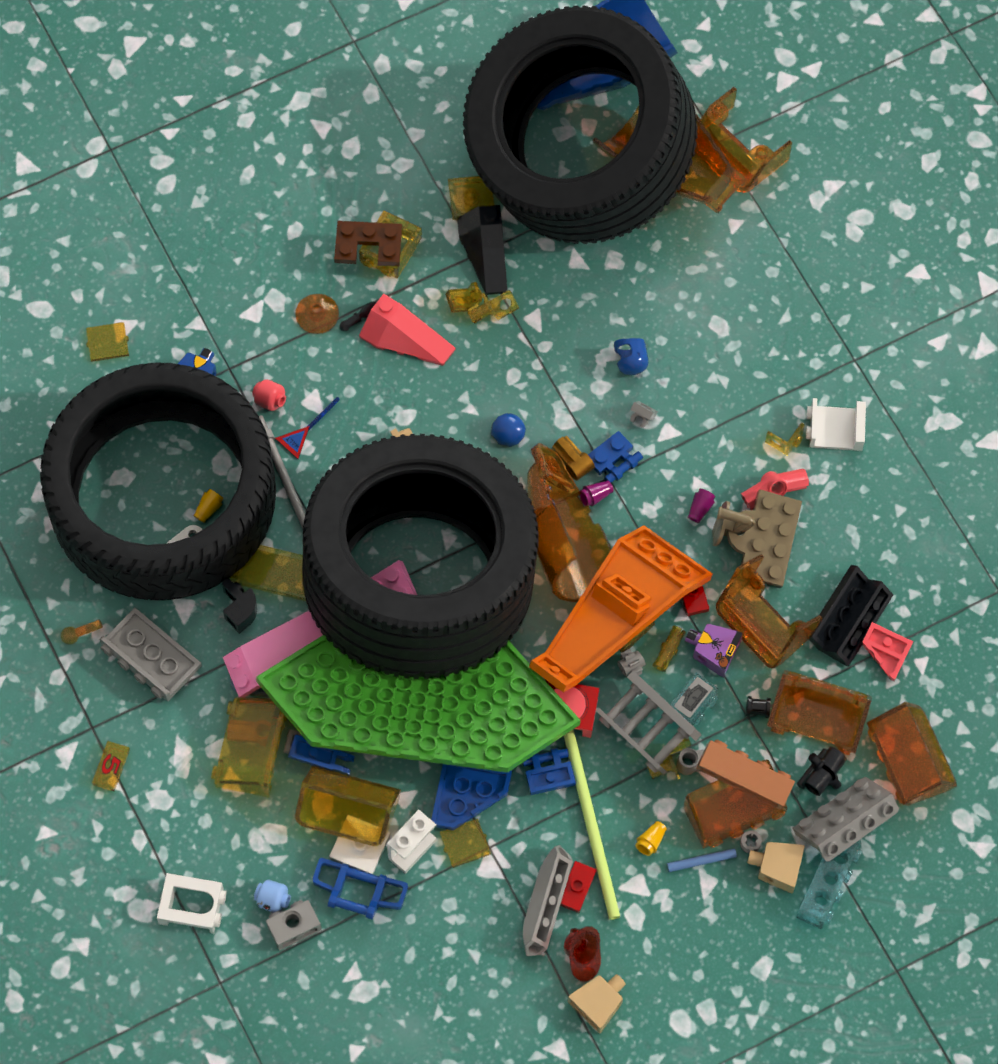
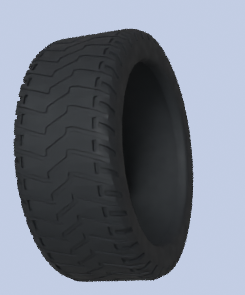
M175 363L138 364L116 370L92 382L91 385L86 386L80 391L76 397L74 396L65 406L66 408L60 412L55 420V424L53 423L50 429L48 439H46L43 448L44 453L41 456V490L54 533L57 535L56 537L61 548L65 550L64 552L70 561L74 562V565L92 581L101 584L102 587L112 592L116 591V593L127 597L132 596L133 598L143 600L180 599L200 594L221 584L245 566L256 553L266 537L275 509L276 483L272 453L266 430L259 415L250 403L231 385L206 371L191 366ZM171 420L200 427L211 432L224 442L240 462L242 471L238 488L227 509L205 529L191 537L173 543L145 545L124 541L103 531L87 517L79 505V491L83 475L93 456L113 437L128 428L147 422Z

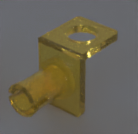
M510 290L492 300L483 293L481 295L484 303L468 311V315L474 324L490 314L494 315L497 320H500L519 309V306ZM503 299H510L511 306L506 310L501 309L500 302Z
M684 738L660 764L667 772H675L678 780L681 777L671 754L691 746L689 738ZM647 766L652 779H655V777L662 775V773L659 770L656 773H654Z

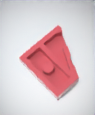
M872 622L862 645L892 681H895L913 641Z

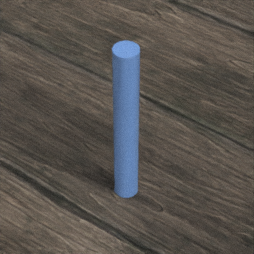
M735 848L670 862L667 863V868L669 872L736 858L737 854Z

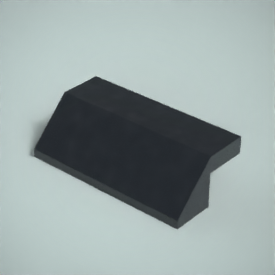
M851 565L806 637L819 651L843 665L849 666L861 648L871 623L876 624L893 597L892 592L882 581L868 579L858 566Z

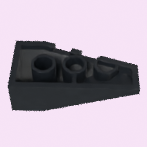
M500 205L478 206L457 218L459 240L467 252V257L476 271L485 294H506L508 291Z

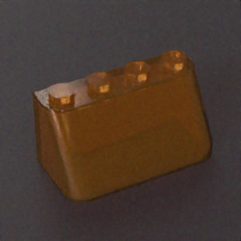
M904 702L867 722L869 728L868 735L877 745V755L885 763L887 768L886 775L889 781L894 783L897 790L895 795L901 804L909 806L957 787L956 779L924 710L919 705Z
M763 760V762L767 763L770 766L769 769L773 770L770 761ZM717 780L689 793L685 797L683 809L704 849L708 846L710 848L717 847L728 837H731V839L737 838L748 828L757 829L764 825L766 820L771 818L777 820L783 817L787 811V805L785 803L784 807L779 810L727 783Z

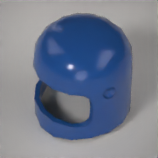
M626 338L614 342V350L621 358L617 366L623 374L637 375L646 370L649 361L646 343L643 339ZM626 344L631 347L630 350L619 349L620 346Z

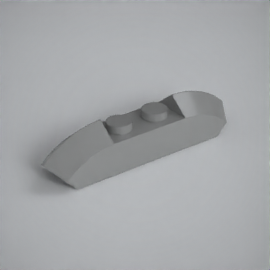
M560 845L555 846L546 856L536 879L523 924V941L526 956L541 955L547 950L573 863L571 856Z

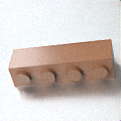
M710 740L707 743L697 764V770L779 810L784 807L795 783L794 780L790 779L791 776L783 771L775 772L769 769L770 766L760 760L755 762L748 758V754L740 750L734 752L728 749V745L722 741Z

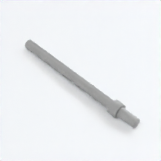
M260 415L259 418L269 439L272 460L303 529L305 511L274 443L275 437L271 429H268L264 417Z

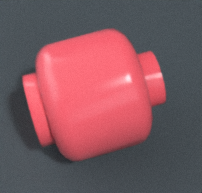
M265 379L258 382L252 392L256 405L268 411L277 410L286 401L284 387L272 380Z

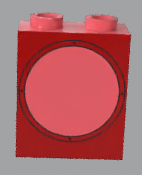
M545 679L548 685L581 720L580 725L574 729L582 730L583 737L591 738L599 688L577 684L563 693Z

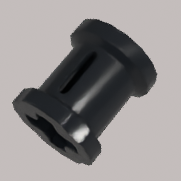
M748 696L746 716L752 714L769 718L771 698L763 700L753 699L752 696Z

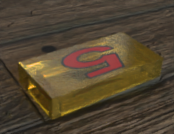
M107 741L92 785L115 792L130 748Z

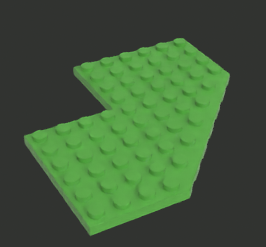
M323 635L256 677V682L312 747L508 773L579 726L581 721L548 683L529 668V662L509 640L505 647H502L498 653H494L493 657L487 658L482 664L479 662L474 668L469 667L467 671L461 670L458 674L450 673L446 677L440 675L439 678L432 676L429 679H424V677L414 679V677L404 678V676L400 675L399 677H394V674L389 673V675H386L382 671L376 672L373 668L368 669L364 664H358L355 659H349L347 654L343 655L340 649H336L333 646V642H329L326 636Z

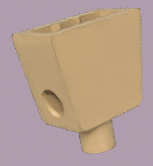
M767 842L764 853L750 850L747 864L760 867L758 879L793 893L805 846Z
M617 974L609 982H606L599 975L568 996V1003L600 1034L621 1006L623 998L618 992L626 983Z

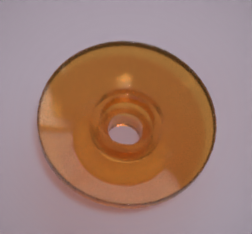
M324 294L308 295L299 302L296 308V320L299 326L313 334H321L331 330L339 318V309L336 302ZM316 308L321 309L319 312L313 311Z

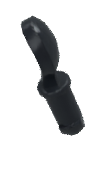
M376 302L367 303L358 313L355 312L353 316L342 321L339 326L340 330L347 331L356 323L361 322V318H367Z

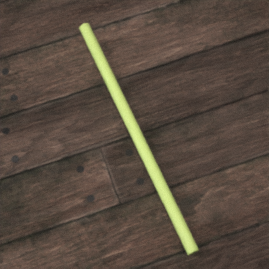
M573 729L564 735V740L576 781V788L609 920L620 918V913Z

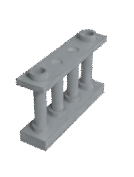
M632 671L627 677L633 682L630 685L631 689L607 714L598 707L596 712L601 715L598 720L608 729L612 726L648 760L645 764L654 773L659 770L665 775L667 771L660 764L684 738L688 739L690 736L697 741L702 734L637 673ZM644 693L648 696L645 700L647 703L621 729L613 720L638 694ZM659 707L664 711L661 714L662 718L636 743L629 734L653 709L656 710ZM675 722L680 726L677 729L678 732L652 758L645 751V748L669 723Z

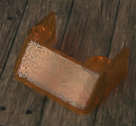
M733 87L712 103L697 123V139H695L697 146L695 150L737 191L745 193L753 189L789 160L792 142L790 140L787 141L775 152L765 145H757L749 151L722 124L728 118L729 110L735 105L737 89Z
M760 554L737 567L716 603V610L718 615L732 630L743 633V642L767 667L776 668L809 640L822 617L818 615L806 623L801 620H797L791 625L787 623L762 596L765 583L763 578L756 572L764 559V556Z

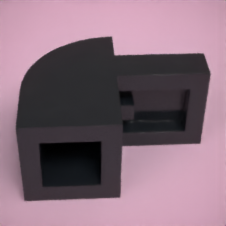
M228 578L222 583L223 592L233 602L223 610L224 619L240 634L256 618V597L251 588L245 592L238 582L233 583Z

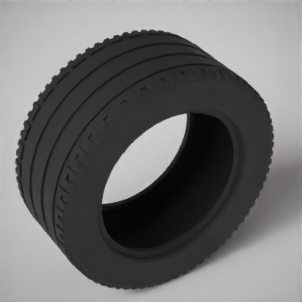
M577 5L571 8L566 6L564 9L555 8V11L548 10L545 14L539 13L535 18H528L527 22L523 21L520 23V26L513 27L510 33L507 32L504 34L505 37L503 39L500 38L496 46L493 45L491 47L492 50L490 53H486L484 60H481L480 67L476 69V75L472 77V83L468 87L469 94H466L465 112H463V127L465 128L463 134L465 136L467 152L477 174L506 210L520 223L532 231L556 241L563 240L565 243L573 242L574 244L579 242L583 244H588L589 242L597 243V241L605 242L608 239H615L616 236L622 237L625 233L629 234L635 228H641V225L647 224L651 218L654 219L658 212L661 213L664 210L663 207L665 205L668 206L669 201L672 198L674 199L676 191L681 189V184L686 180L685 175L689 174V168L693 163L692 157L695 156V148L697 146L695 140L697 139L698 130L694 103L685 81L658 40L638 22L619 12L616 13L613 10H606L602 7L598 9L596 6L588 7L583 5L579 7ZM590 74L616 76L627 80L637 87L639 96L637 123L629 141L612 161L592 173L575 178H551L528 169L524 154L526 129L533 112L552 90L573 78Z
M402 434L400 437L390 436L389 439L382 438L378 442L376 440L372 441L370 445L365 444L361 449L356 448L353 453L349 452L345 458L339 459L338 464H334L331 470H328L324 477L322 476L320 483L316 485L315 490L311 494V499H309L303 524L302 582L309 612L313 620H315L316 626L321 629V633L326 636L329 642H333V646L336 649L339 648L343 655L347 654L349 659H355L358 664H364L366 668H373L376 672L382 671L386 675L390 673L394 674V677H399L400 675L404 676V678L414 677V679H419V677L429 679L432 676L439 678L440 675L446 677L450 673L458 674L461 670L467 671L469 667H476L479 662L481 664L484 663L487 658L490 659L495 652L498 653L502 647H505L508 640H511L513 635L517 633L519 626L523 623L532 598L539 536L535 509L532 506L531 499L528 498L527 491L523 489L521 482L518 483V478L512 475V471L506 469L503 463H499L496 457L492 458L490 453L482 452L481 448H474L470 443L467 445L464 441H455L451 437L447 439L444 438L445 436L440 435V437H436L434 434H430V436H425V434L405 436V434ZM402 518H429L448 523L466 533L483 551L488 563L475 578L454 590L433 595H413L389 589L370 578L353 559L351 551L362 537L384 523Z

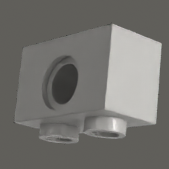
M299 900L293 903L290 909L284 912L276 911L266 920L267 927L279 951L322 930L309 900L304 902ZM290 919L299 921V924L294 928L286 925Z

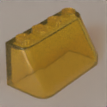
M312 766L302 781L295 819L299 825L370 846H378L386 838L399 802L401 790Z

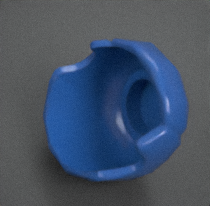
M505 413L498 416L493 422L491 436L495 438L499 445L511 447L521 442L525 436L526 428L523 421L517 415Z

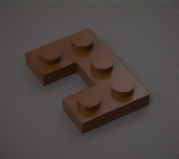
M337 221L334 262L356 264L358 245L379 246L378 265L400 266L402 224Z

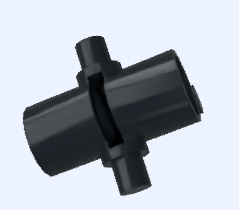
M829 747L828 750L823 748L818 756L816 753H812L808 757L812 764L797 782V785L801 789L806 788L817 796H820L828 785H831L835 790L839 789L841 782L838 780L837 773L847 761L846 756L834 747Z

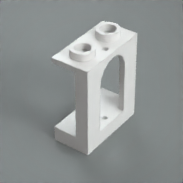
M167 873L157 914L158 923L168 926L169 922L205 928L214 934L215 927H219L221 923L222 913H219L220 904H225L227 891H224L221 882ZM176 888L210 894L214 900L212 909L205 914L172 909Z

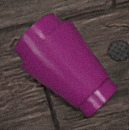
M608 480L583 486L582 490L579 491L580 500L584 506L593 507L613 493V486Z
M701 488L698 492H695L688 518L693 522L700 523L714 505L715 495Z

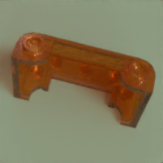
M784 670L767 726L771 727V731L777 734L784 735L785 731H792L834 744L843 754L850 755L851 752L856 753L872 697L829 682Z

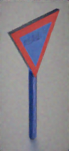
M336 397L307 427L275 439L299 460L308 431L340 398Z

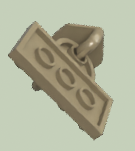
M758 490L753 510L732 511L729 510L730 502L725 501L719 507L717 519L713 526V546L717 547L721 543L723 536H727L731 547L743 554L738 576L780 588L783 587L802 501L764 490Z

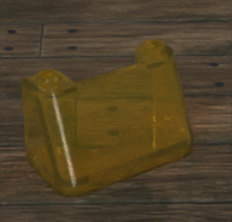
M235 697L233 701L228 703V724L218 765L213 766L211 779H215V787L270 797L272 785L269 784L274 775V764L282 730L288 719L270 698Z

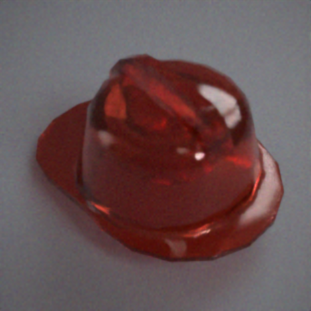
M591 926L582 929L572 928L570 934L565 939L564 951L570 958L573 976L581 982H586L596 976L601 966L600 935L597 929Z

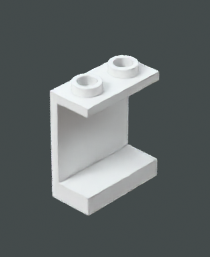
M813 398L811 406H807L806 419H810V426L806 427V439H810L809 447L862 451L865 443L866 402L857 401L855 409L817 406V399Z
M418 809L387 843L388 859L406 874L437 841V838L430 833L436 824Z

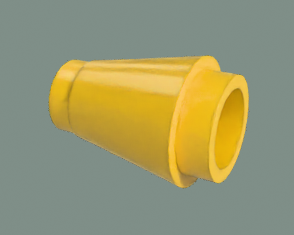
M209 489L203 493L193 516L202 523H205L223 505L221 502L224 498L212 489Z
M656 821L637 838V843L635 844L637 850L646 856L656 853L667 830L666 826Z

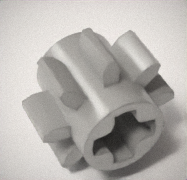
M629 648L620 653L621 660L617 661V664L624 676L629 675L632 671L638 675L643 673L642 667L646 663L638 650L632 652Z

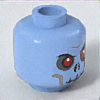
M272 880L259 883L254 894L257 906L272 913L287 908L291 899L287 886Z

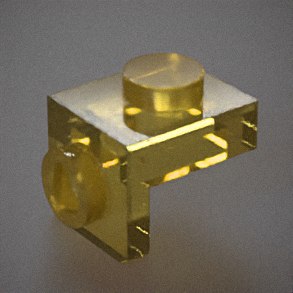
M472 282L467 289H449L445 294L451 312L475 311L482 301V292L479 290L477 282Z

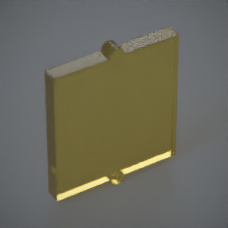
M124 322L86 328L88 337L86 345L90 351L91 362L129 356L127 345L129 338L126 336Z
M478 819L464 823L455 830L447 829L440 832L445 846L444 852L448 854L452 868L491 855L486 842L487 835L483 834Z

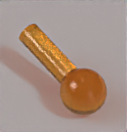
M99 619L78 628L66 627L61 632V639L65 644H74L80 636L103 628L102 622Z

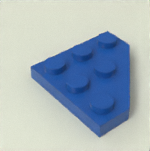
M443 764L431 819L436 824L435 827L455 830L506 797L509 791L512 771L507 773Z

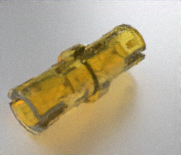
M672 626L666 641L662 642L660 646L661 650L653 663V667L666 672L673 655H676L678 652L677 648L686 633L685 630L678 626Z

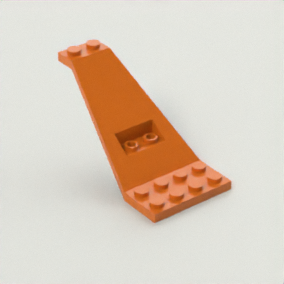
M641 526L617 540L546 652L532 659L529 668L554 685L555 688L563 693L585 679L682 597L709 582L713 573L646 526Z

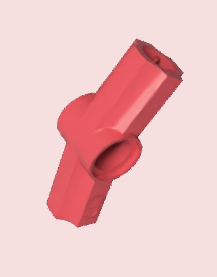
M803 468L778 474L774 471H769L762 476L759 483L741 493V497L747 507L753 510L758 490L784 496L787 492L806 489L809 486V478L806 470Z

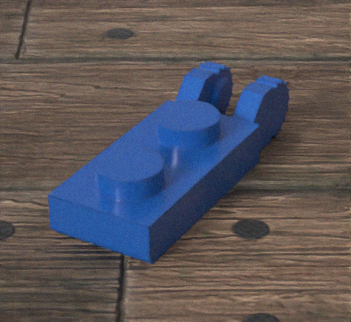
M297 734L293 737L288 753V758L346 776L350 775L351 770L335 764L336 757L346 762H354L355 758L354 755L340 750L312 747L303 736Z

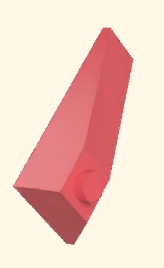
M385 294L380 297L371 309L359 335L361 339L377 349L396 351L400 355L415 356L419 360L442 366L456 350L452 344L403 305Z

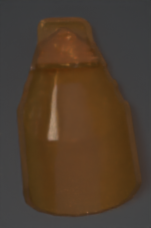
M538 443L531 448L535 462L527 473L528 498L532 501L538 523L539 545L537 557L553 594L560 600L578 602L608 556L611 547L599 523L594 524L589 515L592 512L588 505L584 507L578 496L581 495V492L568 473L562 458L554 450Z

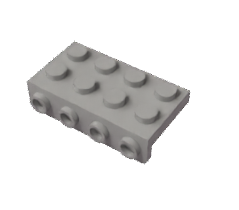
M135 607L106 637L102 636L99 639L101 643L100 648L109 657L113 655L117 658V663L124 670L130 669L135 674L134 677L142 685L146 683L152 688L151 692L157 698L161 699L163 697L166 701H169L202 667L200 661Z
M864 777L857 780L854 785L844 792L839 793L827 804L820 806L809 817L802 819L799 824L793 827L796 836L817 849L822 858L828 862L894 816L899 811V808L891 792Z

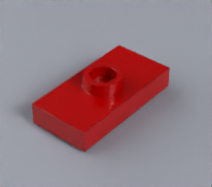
M703 585L682 597L687 616L709 612V605Z
M575 861L569 874L560 906L580 913L597 869Z

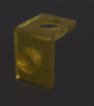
M800 423L788 442L768 431L765 443L788 456L792 448H798L802 442L803 437L801 435L803 434L805 424Z

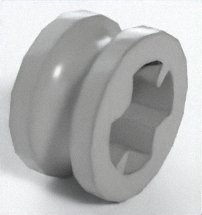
M749 830L742 835L740 846L744 852L750 854V850L758 851L760 849L762 838L758 832ZM748 837L751 840L752 837L756 839L754 847H751V844L750 847L746 845Z

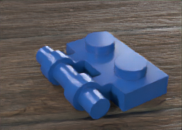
M617 431L588 454L595 465L594 470L599 476L605 471L609 473L604 479L605 481H610V483L621 479L623 473L630 468H635L638 462L643 459V455L639 451L633 455L629 454L633 450V445L620 431ZM620 459L624 461L618 467L614 466Z
M554 748L550 749V752L537 753L523 762L524 767L532 765L534 768L525 772L530 795L576 786L571 761L561 763V759L569 757L567 748L561 750ZM549 761H553L554 765L542 768L540 764Z

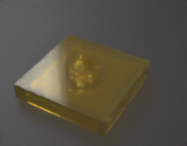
M479 176L448 179L452 220H457L458 217L478 206L494 205L493 193Z

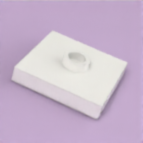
M347 816L329 858L341 864H348L353 869L374 874L391 833Z

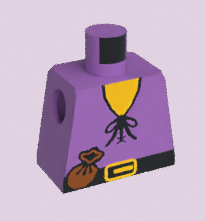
M707 624L702 634L690 629L685 641L696 646L693 654L695 660L724 678L741 642L743 633Z

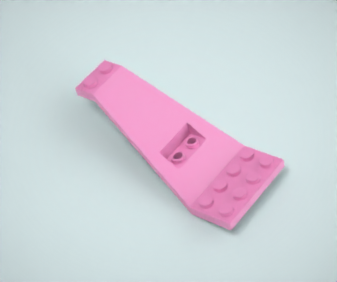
M398 560L371 577L389 589L417 595L403 561ZM309 611L249 641L223 657L239 697L245 698L261 688L256 682L258 675L323 636L321 629L316 626V622Z

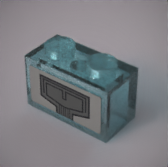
M695 673L670 705L692 726L694 724L698 726L705 716L703 712L706 708L709 707L711 709L717 702L718 688L698 673Z

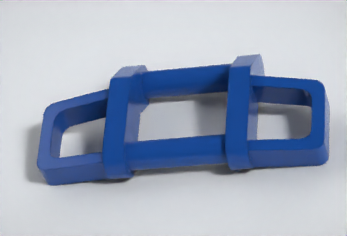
M325 858L319 859L313 876L314 885L331 892L328 907H339L360 913L372 920L378 907L400 910L408 891V884L406 882L391 879L382 874L377 876L350 868L348 864H340ZM323 866L340 870L334 887L318 880ZM346 877L376 885L369 906L340 898ZM386 884L403 889L397 903L380 901Z

